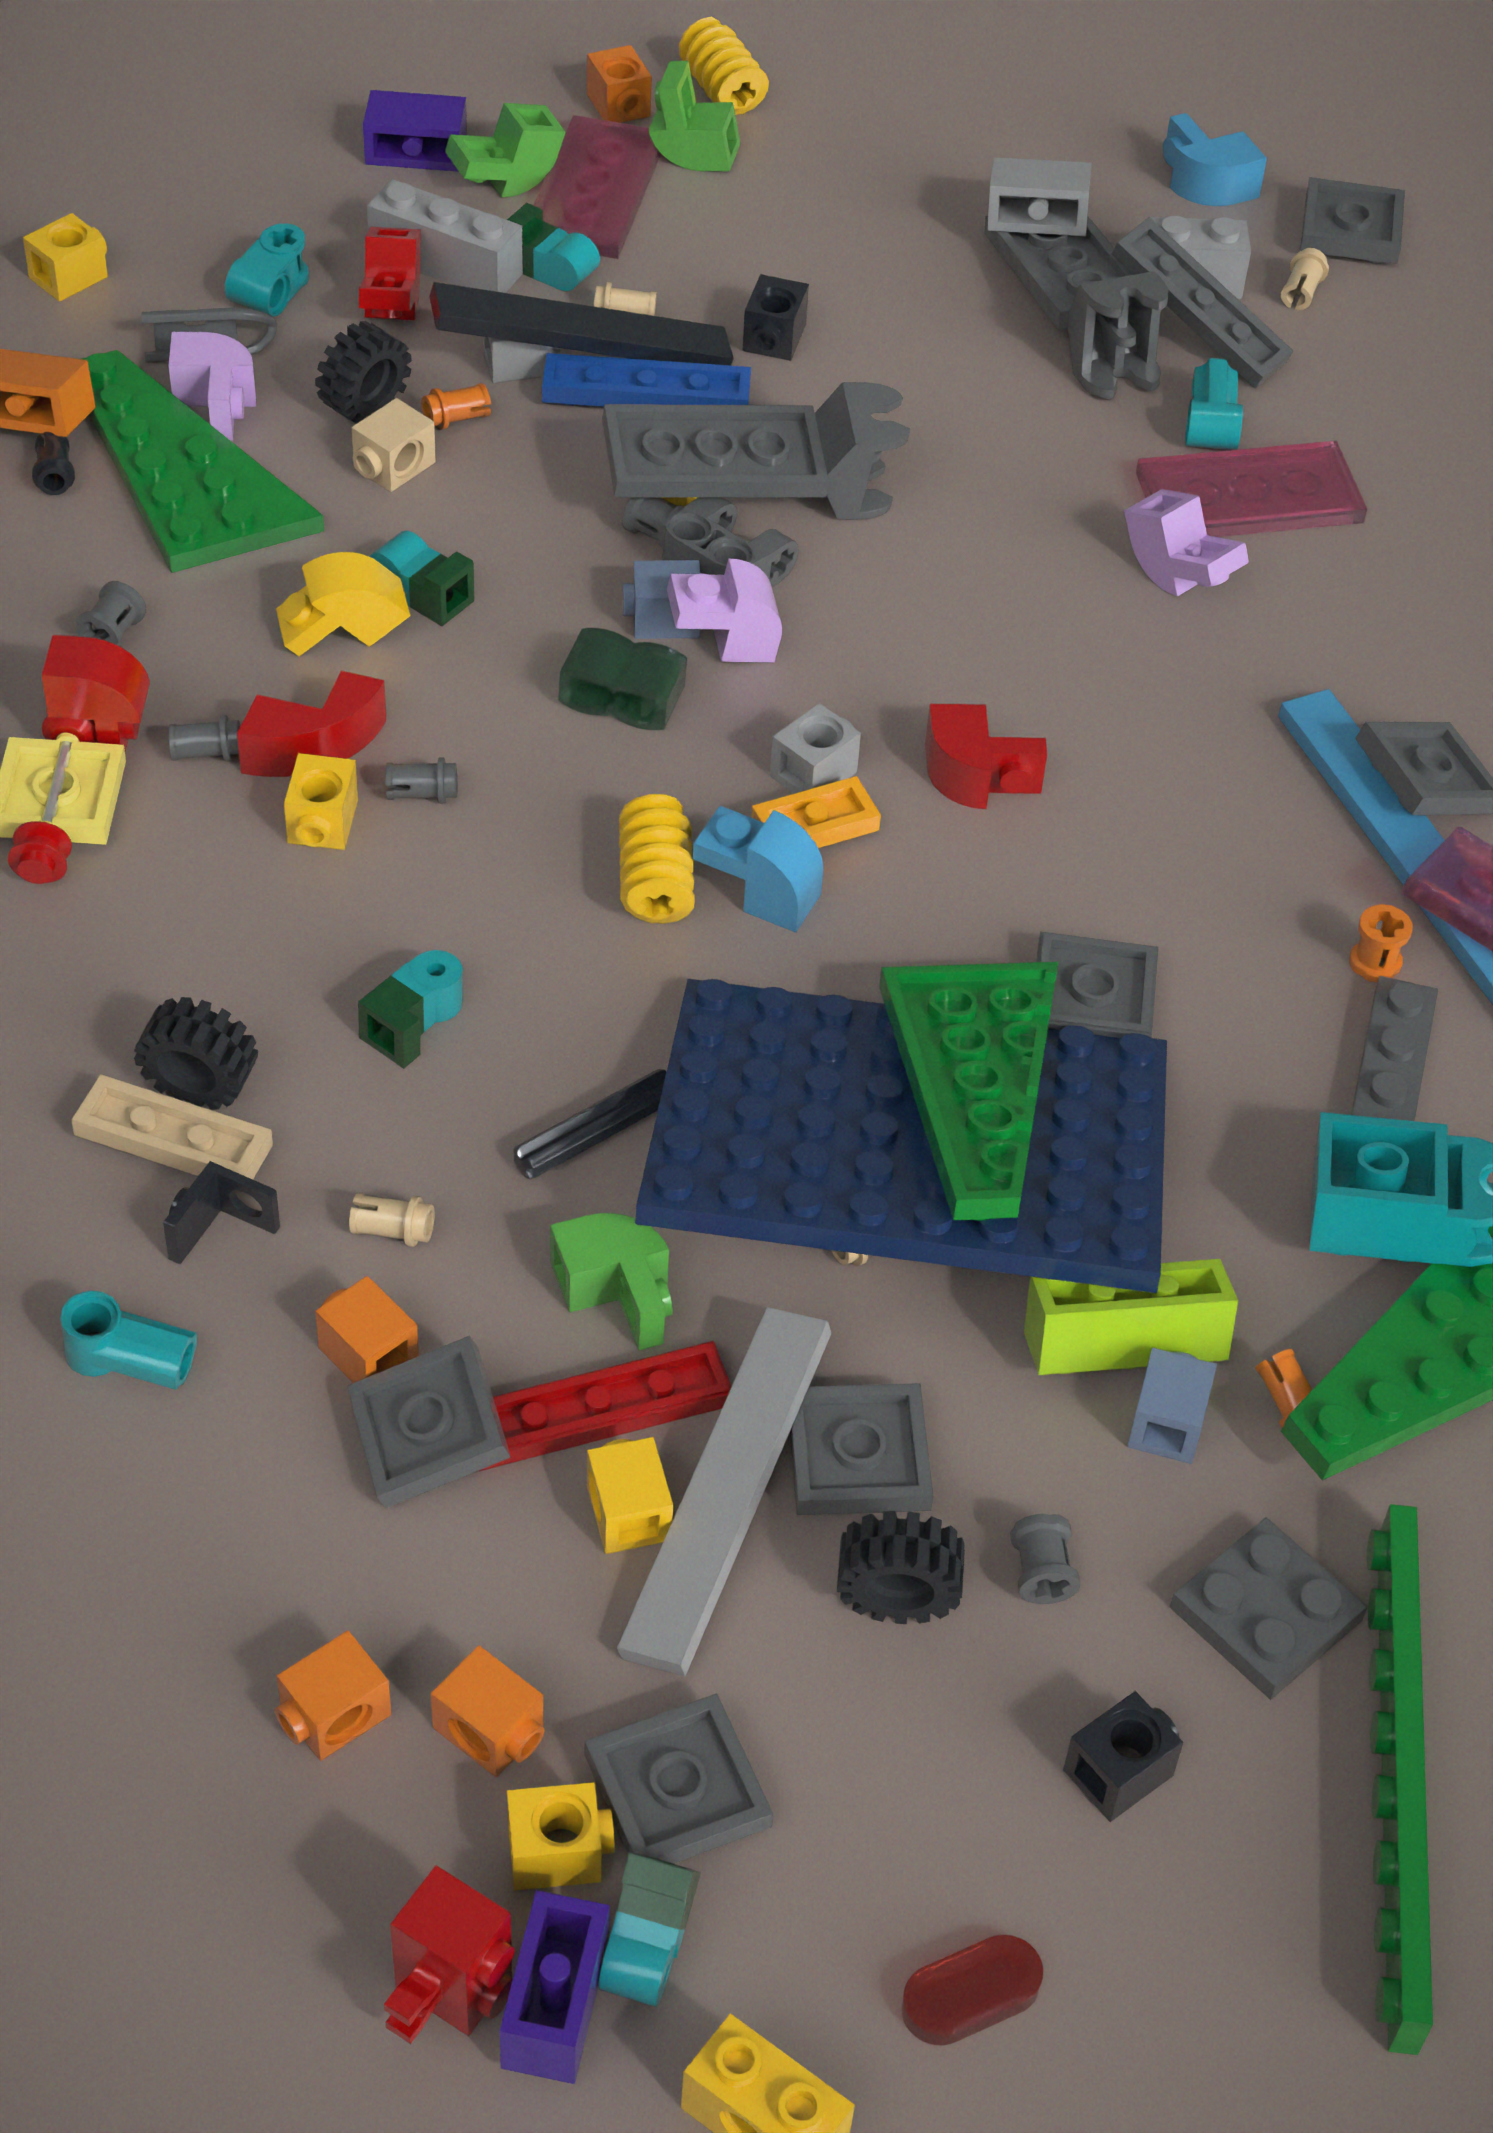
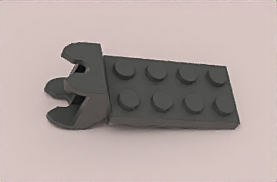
M985 216L984 234L1057 329L1068 330L1073 374L1081 385L1090 393L1106 399L1114 398L1117 390L1116 377H1127L1131 379L1135 386L1148 391L1156 390L1160 385L1161 376L1160 367L1156 362L1160 313L1168 303V287L1158 273L1152 271L1133 275L1112 255L1114 247L1089 216H1087L1086 236L988 231V216Z
M842 382L816 412H814L813 405L604 404L602 423L614 497H826L827 495L837 519H870L881 516L889 511L893 497L877 489H866L867 482L884 474L886 466L880 459L882 451H889L903 446L908 441L910 428L894 421L876 420L871 414L888 413L901 406L903 397L897 390L882 384Z

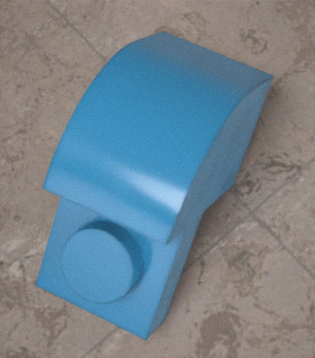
M1187 113L1170 117L1167 137L1163 142V157L1167 164L1173 167L1170 188L1176 194L1191 202L1208 206H1228L1259 198L1267 157L1243 131L1209 139Z
M719 806L693 843V860L745 880L743 908L745 913L796 933L821 895L823 860L817 845L800 825L778 811L773 810L764 823Z

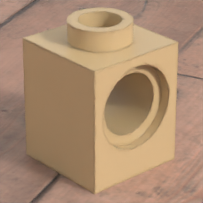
M395 398L351 427L354 468L363 477L373 480L390 492H393L436 463L434 421L398 398Z

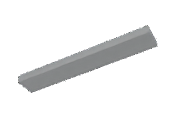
M770 1307L766 1308L619 1641L617 1649L623 1660L686 1676L832 1334L827 1320Z

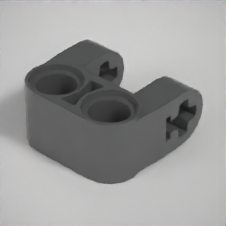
M698 497L667 519L662 560H699L700 574L724 575L728 558L739 559L759 567L767 575L771 586L774 587L787 577L798 557L799 546L796 541L776 529L766 530L750 542H747L731 532L737 518V508L733 503L723 497Z

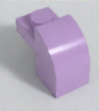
M172 332L169 356L172 394L187 406H208L210 425L233 441L235 419H244V407H256L253 360L250 352L239 341L226 335L211 332Z
M1161 489L1124 510L1131 545L1139 564L1148 577L1169 594L1179 596L1196 585L1204 587L1219 585L1228 580L1230 573L1249 563L1245 542L1207 535L1198 495Z
M728 558L724 575L670 574L667 594L676 629H713L721 662H775L782 636V625L771 583L767 575L759 567L743 560Z

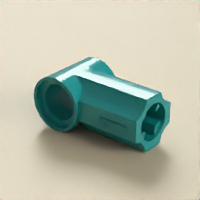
M1209 358L1205 364L1194 369L1191 389L1192 399L1190 400L1186 423L1185 446L1238 450L1242 430L1243 405L1237 404L1238 371L1233 370L1228 365L1227 360Z
M99 1291L78 1293L71 1297L62 1307L60 1320L64 1354L67 1364L73 1371L92 1377L105 1375L113 1371L177 1390L179 1385H184L191 1370L193 1356L197 1347L196 1332L121 1311L119 1304L112 1296ZM90 1332H102L93 1336L84 1335Z

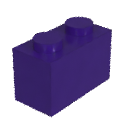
M370 90L363 121L365 165L459 172L445 150L450 135H467L466 97Z
M539 1890L535 1891L499 2031L501 2069L575 2084L599 1986L603 1958L609 1941L610 1905Z

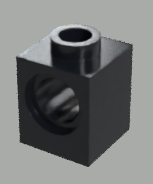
M760 274L745 308L742 351L791 361L806 326L809 284Z
M1134 1691L1071 1736L1063 1771L1111 1822L1174 1776L1184 1742L1180 1739L1178 1730L1171 1718L1161 1709L1151 1708ZM1129 1747L1137 1751L1142 1757L1128 1758L1119 1754L1114 1748Z

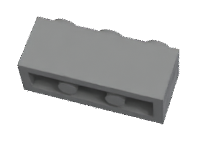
M393 179L367 205L368 231L371 226L421 229L420 273L452 285L506 293L523 274L522 225Z

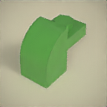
M670 61L662 80L657 81L655 86L657 111L648 130L652 142L665 158L685 169L694 171H730L741 144L733 102L696 103L689 62Z
M503 103L493 137L450 135L445 152L464 179L477 183L490 180L501 197H513L531 190L549 174L556 162L566 132L546 105Z
M616 1213L591 1214L551 1224L550 1264L569 1313L619 1300L639 1351L664 1344L665 1317L672 1316L673 1308L668 1290L669 1248L659 1233L651 1226L635 1224L636 1218Z

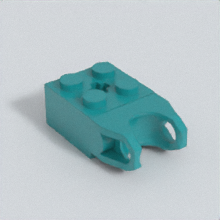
M1320 1112L1312 1173L1309 1251L1333 1253L1342 1256L1354 1255L1393 1259L1402 1262L1439 1263L1468 1267L1492 1264L1493 1238L1488 1233V1229L1493 1226V1183L1488 1182L1487 1178L1493 1172V1143L1475 1137L1448 1135V1124Z

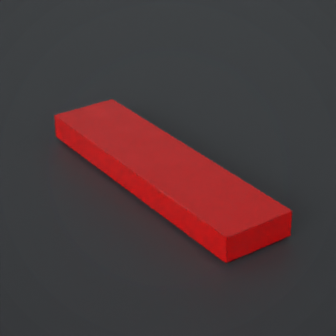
M714 1341L493 1396L511 1458L479 1471L722 1409L732 1386Z

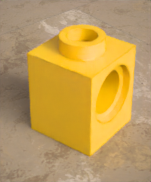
M73 213L23 237L29 279L59 302L108 277L105 258L107 245L104 237L98 229L90 227Z
M298 753L284 801L287 843L345 850L358 803L356 760Z
M654 1437L635 1441L617 1439L606 1443L602 1447L587 1450V1489L605 1554L663 1543L673 1520V1502Z
M595 1782L507 1790V1819L513 1891L601 1882L602 1854L614 1853L615 1846L611 1809H597ZM556 1829H567L578 1835L575 1839L564 1843L554 1842L545 1837L546 1834Z

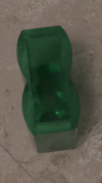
M583 628L560 670L558 701L581 713L595 716L612 715L619 721L636 728L664 730L685 687L687 657L679 651L662 644L652 642L634 643L625 636L610 630Z

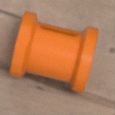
M1379 904L1365 909L1360 916L1358 930L1361 938L1359 943L1351 949L1349 964L1356 974L1361 975L1365 980L1377 983L1379 976L1393 978L1400 973L1403 964V956L1400 952L1401 947L1407 944L1413 929L1410 917L1403 910L1392 905ZM1383 921L1381 929H1376L1377 923ZM1381 957L1386 958L1384 965L1380 967Z

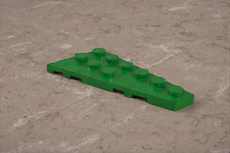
M120 351L96 353L82 358L88 361L96 406L89 416L171 573L324 532L323 514Z
M1058 962L881 967L879 988L953 1220L983 1221L997 1218H1018Z
M1492 1226V1227H1489V1229H1488V1233L1490 1234V1236H1491L1492 1238H1493V1226ZM1431 1263L1288 1415L1281 1432L1322 1481L1493 1400V1263L1473 1267Z

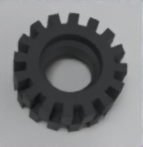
M360 321L359 326L353 323L347 326V335L339 332L334 337L337 345L334 348L329 345L327 346L324 353L329 357L326 362L320 361L317 368L323 375L315 378V386L320 388L317 392L319 399L355 424L394 400L398 391L404 393L407 385L402 380L403 378L410 377L411 368L406 366L412 361L411 354L406 352L409 349L406 344L372 322L370 324L367 321Z
M181 997L178 1003L173 998L165 1000L163 1006L159 1004L135 1046L134 1052H137L134 1057L135 1064L143 1066L140 1074L145 1080L155 1078L157 1081L153 1088L161 1094L168 1089L174 1093L172 1098L181 1101L187 1098L190 1099L191 1104L203 1107L206 1102L210 1110H218L222 1104L226 1107L230 1106L240 1094L258 1057V1050L254 1049L256 1041L253 1035H243L247 1027L240 1020L233 1024L228 1021L231 1013L221 1008L219 1014L211 1011L212 1003L201 1000L197 1007L194 1006L191 997Z
M883 1511V1520H878L873 1514L863 1516L861 1524L853 1521L847 1526V1533L843 1532L841 1536L837 1592H841L840 1599L845 1605L853 1603L852 1610L860 1615L871 1610V1619L881 1622L884 1621L886 1615L895 1617L896 1624H907V1617H915L919 1624L930 1622V1613L941 1619L949 1615V1608L956 1610L960 1605V1598H962L965 1554L963 1538H957V1530L951 1525L941 1529L942 1520L931 1516L926 1522L919 1521L920 1513L908 1511L907 1519L897 1518L896 1511Z

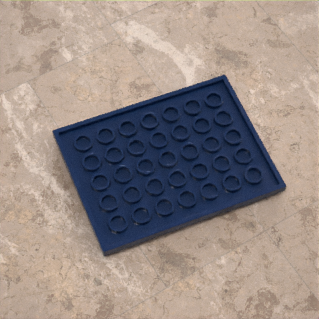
M687 979L638 1195L635 1224L1157 1293L1161 1274L1167 1040L1150 1038L1139 1033L1127 1034L1122 1038L1094 1035L1091 1030L1075 1025L1064 1027L1061 1030L1048 1029L1018 1218H997L983 1221L953 1220L885 1004L852 1000L840 995L821 996L789 992L779 987L758 988L728 984L717 979Z

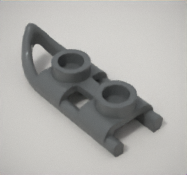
M234 307L141 312L142 324L153 323L156 351L145 352L146 362L169 361L172 332H211L226 335L238 341L236 319L262 322L267 324L266 333L254 344L246 346L250 354L254 355L272 342L277 330V321L272 316L253 309ZM205 321V324L186 325L185 322Z

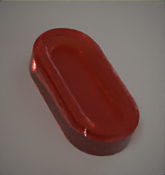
M996 1935L928 1964L913 1973L905 1985L901 2004L903 2021L908 2030L919 2040L931 2045L942 2046L958 2042L1027 2010L1038 1997L1043 1980L1041 1958L1037 1951L1025 1940L1012 1935Z

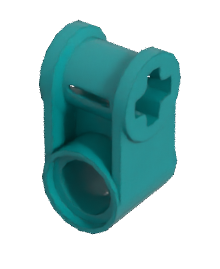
M288 223L275 224L266 228L245 254L234 261L230 267L225 281L226 298L231 302L264 312L273 317L280 315L288 302L309 280V268L302 260V251L306 245L305 234L302 229Z

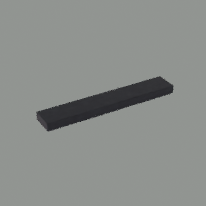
M433 282L429 295L436 329L441 331L630 359L729 366L732 365L734 360L725 327L438 282Z

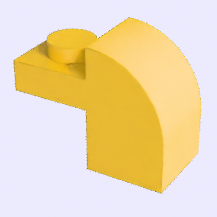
M353 552L330 553L304 564L302 570L306 586L298 592L291 594L284 603L276 608L284 646L299 657L339 626L370 647L410 617L401 579L375 559Z

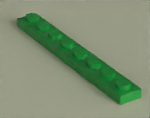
M1390 1504L1381 1530L1371 1529L1367 1544L1368 1570L1378 1571V1588H1372L1369 1598L1368 1627L1370 1630L1379 1631V1649H1373L1370 1659L1369 1687L1371 1691L1380 1692L1381 1711H1375L1372 1717L1370 1748L1372 1754L1382 1755V1775L1377 1774L1374 1778L1371 1809L1373 1818L1383 1819L1384 1839L1377 1840L1375 1845L1373 1881L1376 1885H1385V1908L1379 1907L1375 1918L1374 1947L1377 1953L1386 1954L1387 1976H1381L1378 1980L1375 2012L1378 2023L1388 2024V2052L1418 2055L1433 2026L1417 1507Z

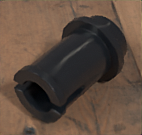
M44 432L45 446L44 438L41 435L35 441L37 462L34 463L32 468V480L44 493L60 495L66 492L75 480V470L69 461V440L67 437Z

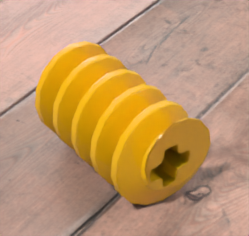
M711 16L696 21L683 33L679 42L680 58L682 61L689 62L691 75L696 78L699 86L704 89L705 94L712 102H733L735 115H739L754 109L763 101L769 86L767 75L760 69L758 62L752 58L749 50L744 47L742 41L737 38L735 32L730 27L721 25L719 20Z
M664 794L640 796L625 804L619 814L620 900L626 911L635 918L649 923L666 924L676 922L688 916L694 909L693 858L691 857L693 851V842L691 840L692 824L683 815V806L675 797Z

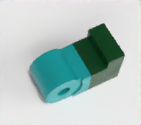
M525 203L507 219L522 225L523 275L556 289L570 291L599 266V251L591 239L577 232L568 234L567 231L544 222L543 209Z
M406 530L398 533L369 556L401 579L406 601L410 608L440 626L445 625L474 602L473 560L457 551L451 556L446 557L428 547L417 534ZM446 593L452 596V599L447 603Z
M431 950L423 952L409 963H405L358 1001L359 1038L403 1069L421 1055L420 1036L436 1022L448 1021L461 1010L463 1003V967L461 961L447 951Z
M629 1852L622 1878V1883L624 1884L601 1967L599 1990L653 2007L659 2005L669 1978L673 1960L677 1958L701 1875L700 1871L643 1854Z

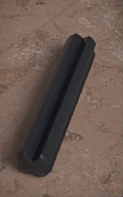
M657 1069L515 1146L513 1152L517 1168L527 1179L536 1178L658 1111L666 1070Z

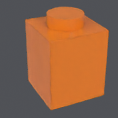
M368 1276L348 1289L343 1288L335 1291L324 1301L320 1308L315 1310L319 1349L353 1383L419 1356L417 1324Z

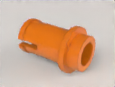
M483 383L442 392L439 388H433L429 395L423 396L421 400L423 415L434 421V426L439 430L447 429L451 422L476 417H488L491 413L489 406L483 407V405H491L489 392Z
M1292 1348L1273 1355V1361L1269 1362L1266 1359L1255 1367L1283 1416L1279 1421L1281 1428H1283L1288 1415L1312 1391Z

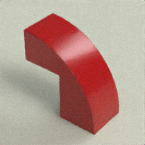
M341 670L322 709L257 694L237 732L241 774L262 777L292 776L298 753L343 759L354 756L376 737L386 722L384 680Z

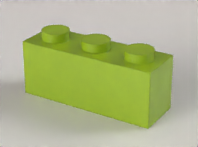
M1221 1259L1161 1263L1157 1293L1030 1276L1024 1335L1038 1375L1147 1367L1152 1347L1168 1352L1188 1353L1199 1360L1207 1362L1229 1360L1238 1298Z

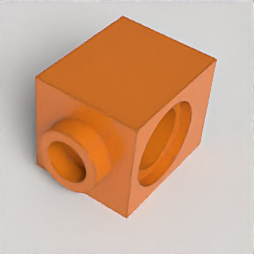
M627 45L588 53L587 96L605 124L608 126L651 117L652 76L633 47Z
M349 1630L276 1675L280 1705L274 1711L280 1726L294 1744L298 1745L305 1741L320 1761L391 1716L389 1680Z
M480 1645L431 1692L433 1728L496 1778L513 1760L520 1763L527 1759L543 1738L545 1732L543 1727V1694Z

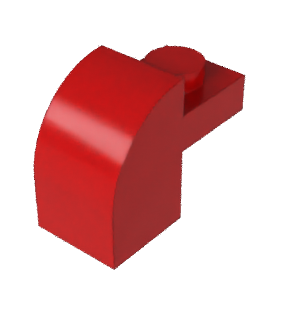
M370 227L365 236V278L359 287V308L365 309L364 318L415 320L420 287L421 229Z
M52 635L41 675L48 717L94 720L97 742L124 745L126 752L128 740H136L138 737L139 726L148 694L150 680L145 668L130 652L111 642L90 637Z
M930 703L925 739L926 764L929 778L941 794L958 804L977 809L987 808L989 793L1041 794L1048 755L1046 738L989 737L986 704Z

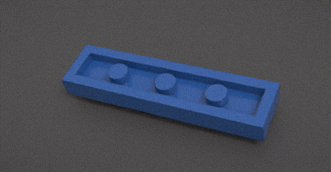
M547 353L542 383V402L604 406V404L749 405L751 367Z

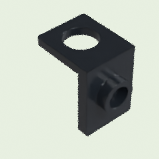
M209 1161L190 1188L184 1187L177 1193L171 1204L169 1215L163 1222L168 1259L181 1264L220 1211L275 1234L280 1228L277 1191ZM235 1190L252 1196L260 1204L262 1211L245 1205L237 1197Z

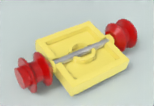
M47 707V716L43 720L41 728L45 739L9 737L0 769V837L13 838L14 846L10 849L7 857L10 868L18 876L34 884L55 882L65 875L67 871L66 858L71 853L72 842L107 844L126 764L124 745L97 742L94 720L48 717Z

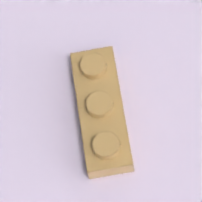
M101 1074L72 1118L75 1136L199 1176L209 1161H212L250 1179H254L273 1146L271 1129Z

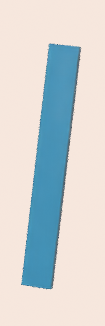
M1330 689L1281 703L1279 719L1493 1005V903L1427 816L1411 815L1400 804L1397 794L1383 775L1372 766L1370 758L1355 739L1360 732V728Z

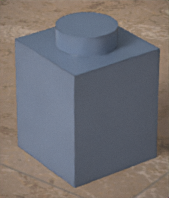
M699 560L634 561L633 583H623V616H634L635 639L700 638L701 629H676L667 594L670 574H700Z
M1152 1347L1127 1447L1192 1464L1217 1364L1199 1360L1188 1353L1168 1352Z

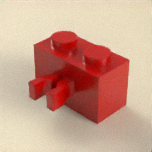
M435 1865L390 1923L396 1988L384 2003V2010L391 2014L385 2023L388 2030L409 2044L420 2033L431 2013L469 2037L484 2016L493 2019L504 2008L513 1980L512 1958L515 1948L512 1946L511 1912Z

